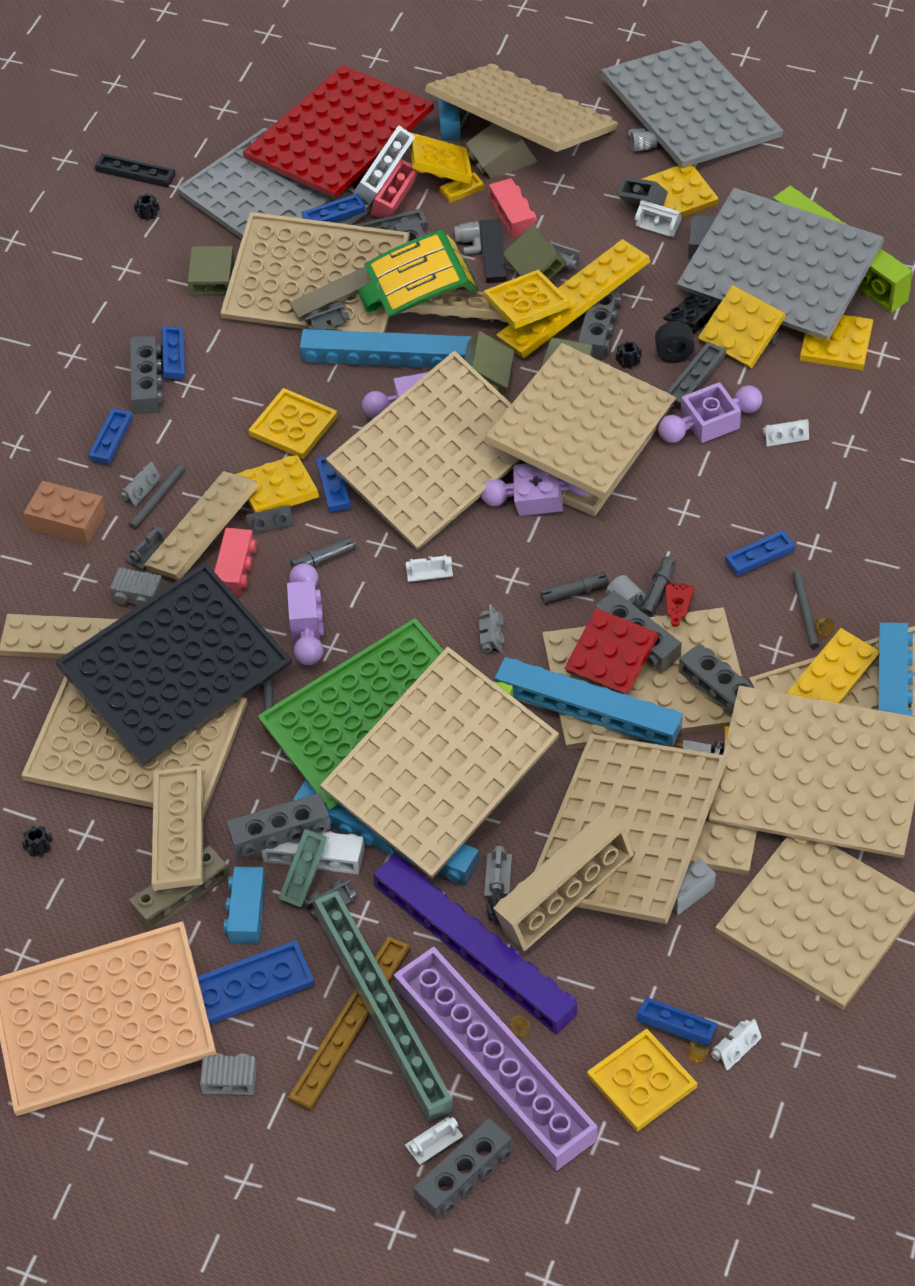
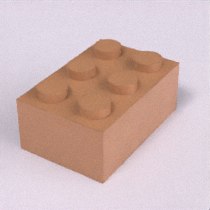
M42 481L23 514L27 529L30 531L88 546L106 515L103 496Z

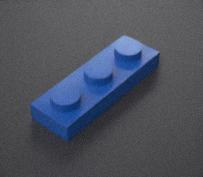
M357 193L301 213L302 219L335 223L365 213L366 206Z
M162 326V378L184 380L183 328Z
M115 408L111 409L88 454L89 461L110 465L133 419L132 412Z
M329 456L316 458L329 513L351 509L344 479L326 463V458Z
M781 530L725 555V562L733 573L739 576L795 551V544L785 531Z
M648 997L643 1001L636 1020L706 1047H709L718 1023Z

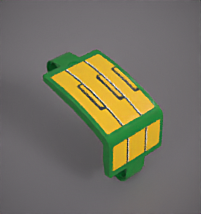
M438 230L404 243L366 262L364 267L371 282L360 288L358 295L367 312L375 311L383 305L387 314L392 317L459 287H465L473 293H477L479 289L474 281L475 277L467 261L462 257L454 239L444 230Z

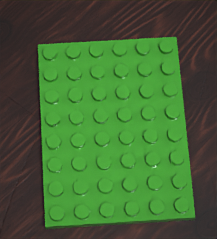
M414 618L258 715V718L316 794L321 793L325 806L330 810L339 803L320 788L322 782L444 650L418 620Z

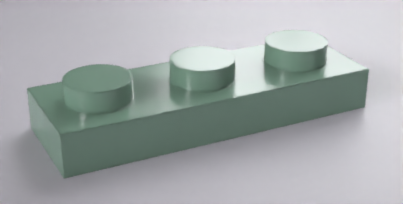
M308 829L304 830L278 899L299 907L304 906L329 837Z

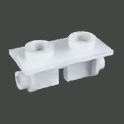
M808 419L766 425L765 428H762L763 436H766V446L809 440Z
M451 556L432 557L428 561H426V558L410 559V561L406 562L408 582L453 577Z
M755 1019L751 1022L748 1020L741 1021L728 1034L732 1039L731 1041L724 1038L717 1046L713 1047L712 1057L716 1061L721 1059L725 1070L728 1071L762 1038Z
M447 1117L405 1144V1147L418 1164L422 1165L463 1138V1135L457 1129L458 1123L455 1118Z

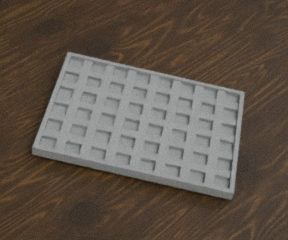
M700 40L601 69L600 76L648 131L654 133L657 141L681 168L780 138L783 135V129Z
M263 128L178 186L177 193L242 239L250 212L302 218L301 212L354 195L355 189L349 186L334 199L244 158L243 151L268 130ZM361 199L366 206L365 213L335 223L352 225L371 211L374 201L368 204Z
M733 188L677 282V287L680 290L700 297L720 300L721 303L731 286L734 285L784 312L786 317L781 325L828 341L883 245L884 237Z

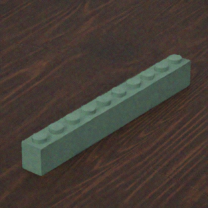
M338 891L314 900L315 915L427 1121L430 1123L451 1113L452 1097Z

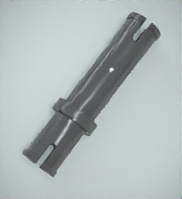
M348 536L316 551L310 550L306 555L290 560V565L293 567L297 564L306 563L314 568L318 567L321 562L355 550L357 548L356 542L346 545L354 541L352 536Z
M663 557L658 570L653 574L651 587L640 608V611L648 617L654 616L656 607L665 589V584H669L671 581L670 576L676 565V561L671 557Z
M606 572L590 577L582 576L579 580L540 590L541 599H543V604H547L580 593L588 594L591 590L608 586L609 579Z

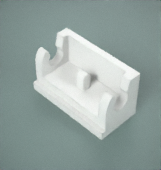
M641 200L635 220L637 221L636 227L674 238L682 217L679 211Z

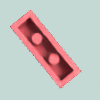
M400 159L375 197L370 214L379 219L394 215L415 182L418 171L412 168V164Z
M512 178L489 184L490 201L512 239L521 236L531 225L535 226L537 222L535 212L530 210L527 199L522 197L519 185H515Z
M226 528L214 572L235 596L241 597L243 588H247L248 585L247 572L252 569L253 559L251 556L252 553L256 552L257 540L253 539L252 530Z

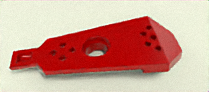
M684 583L665 584L667 616L671 617V625L673 627H678L680 619L686 617L695 591L694 586Z

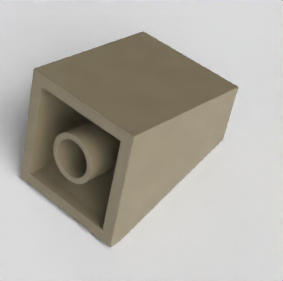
M494 123L466 143L470 149L467 153L474 162L479 161L476 166L482 174L486 172L490 178L537 162L520 135Z

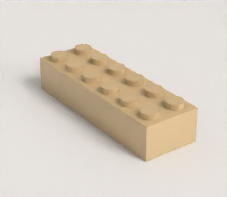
M603 811L597 817H594L579 833L573 835L571 840L561 849L556 850L553 856L544 864L538 866L528 878L520 882L511 893L500 899L493 909L504 934L525 952L632 857L634 853L624 826Z

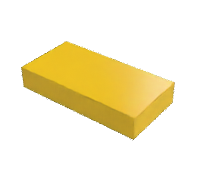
M475 172L472 173L470 184L452 181L440 186V193L449 204L484 190V183Z

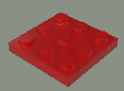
M595 608L564 669L566 672L617 693L629 694L659 635L653 630Z

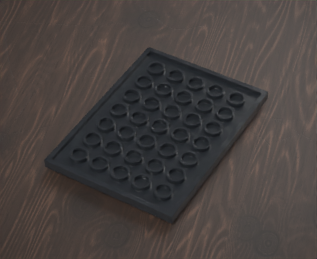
M206 562L56 660V666L141 767L292 663V659Z

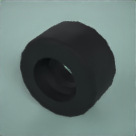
M672 321L665 323L656 331V349L658 355L663 360L668 362L683 361L694 352L693 333L687 324Z

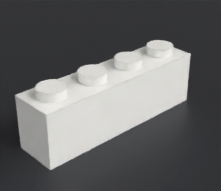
M398 125L353 193H358L361 199L371 204L415 136Z
M332 831L321 833V835L329 837L318 869L359 875L365 851L363 837L355 834H337ZM300 840L280 844L273 849L261 850L263 862L291 866Z

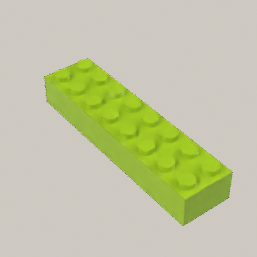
M792 186L787 187L773 197L774 201L846 224ZM880 248L858 290L892 313L909 300L913 271Z

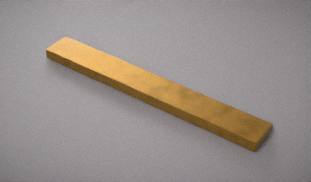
M390 936L387 937L375 956V960L389 985L394 978V974L398 972L411 950L410 945ZM356 989L288 1097L289 1102L307 1111L312 1112L370 1017Z

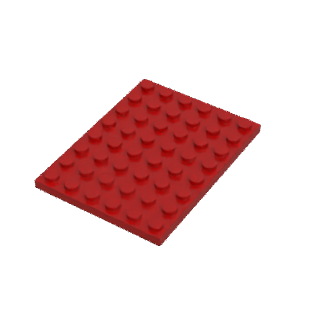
M342 64L243 151V156L252 162L336 199L371 167L398 125L408 132L411 131L434 110V103Z

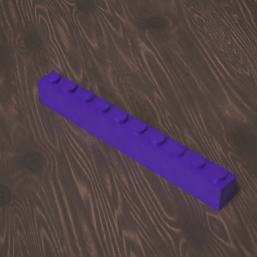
M393 855L373 873L374 886L555 1035L562 1031L577 1016V1001L570 993H564L558 988L553 979L550 977L546 978L533 963H527L523 960L517 950L513 947L509 948L502 943V940L496 933H490L477 918H471L466 914L460 904H454L441 889L434 888L424 875H418L405 860H400Z

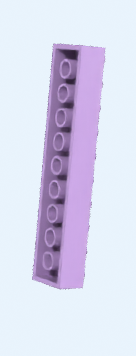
M432 947L394 974L395 990L556 1171L597 1141L598 1126L435 947Z

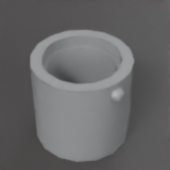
M627 575L615 578L605 591V596L616 591L638 609L645 600V593Z

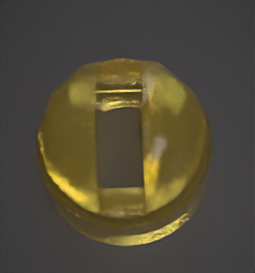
M821 617L814 624L816 632L823 637L830 636L835 630L834 622L828 617Z
M521 1015L514 1016L509 1025L510 1031L518 1039L525 1037L531 1027L530 1021Z
M691 1041L688 1047V1057L694 1063L703 1062L707 1058L710 1048Z

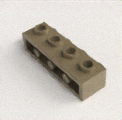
M209 845L203 849L202 885L154 891L151 884L143 891L135 893L129 899L132 913L148 931H152L228 879L227 864Z

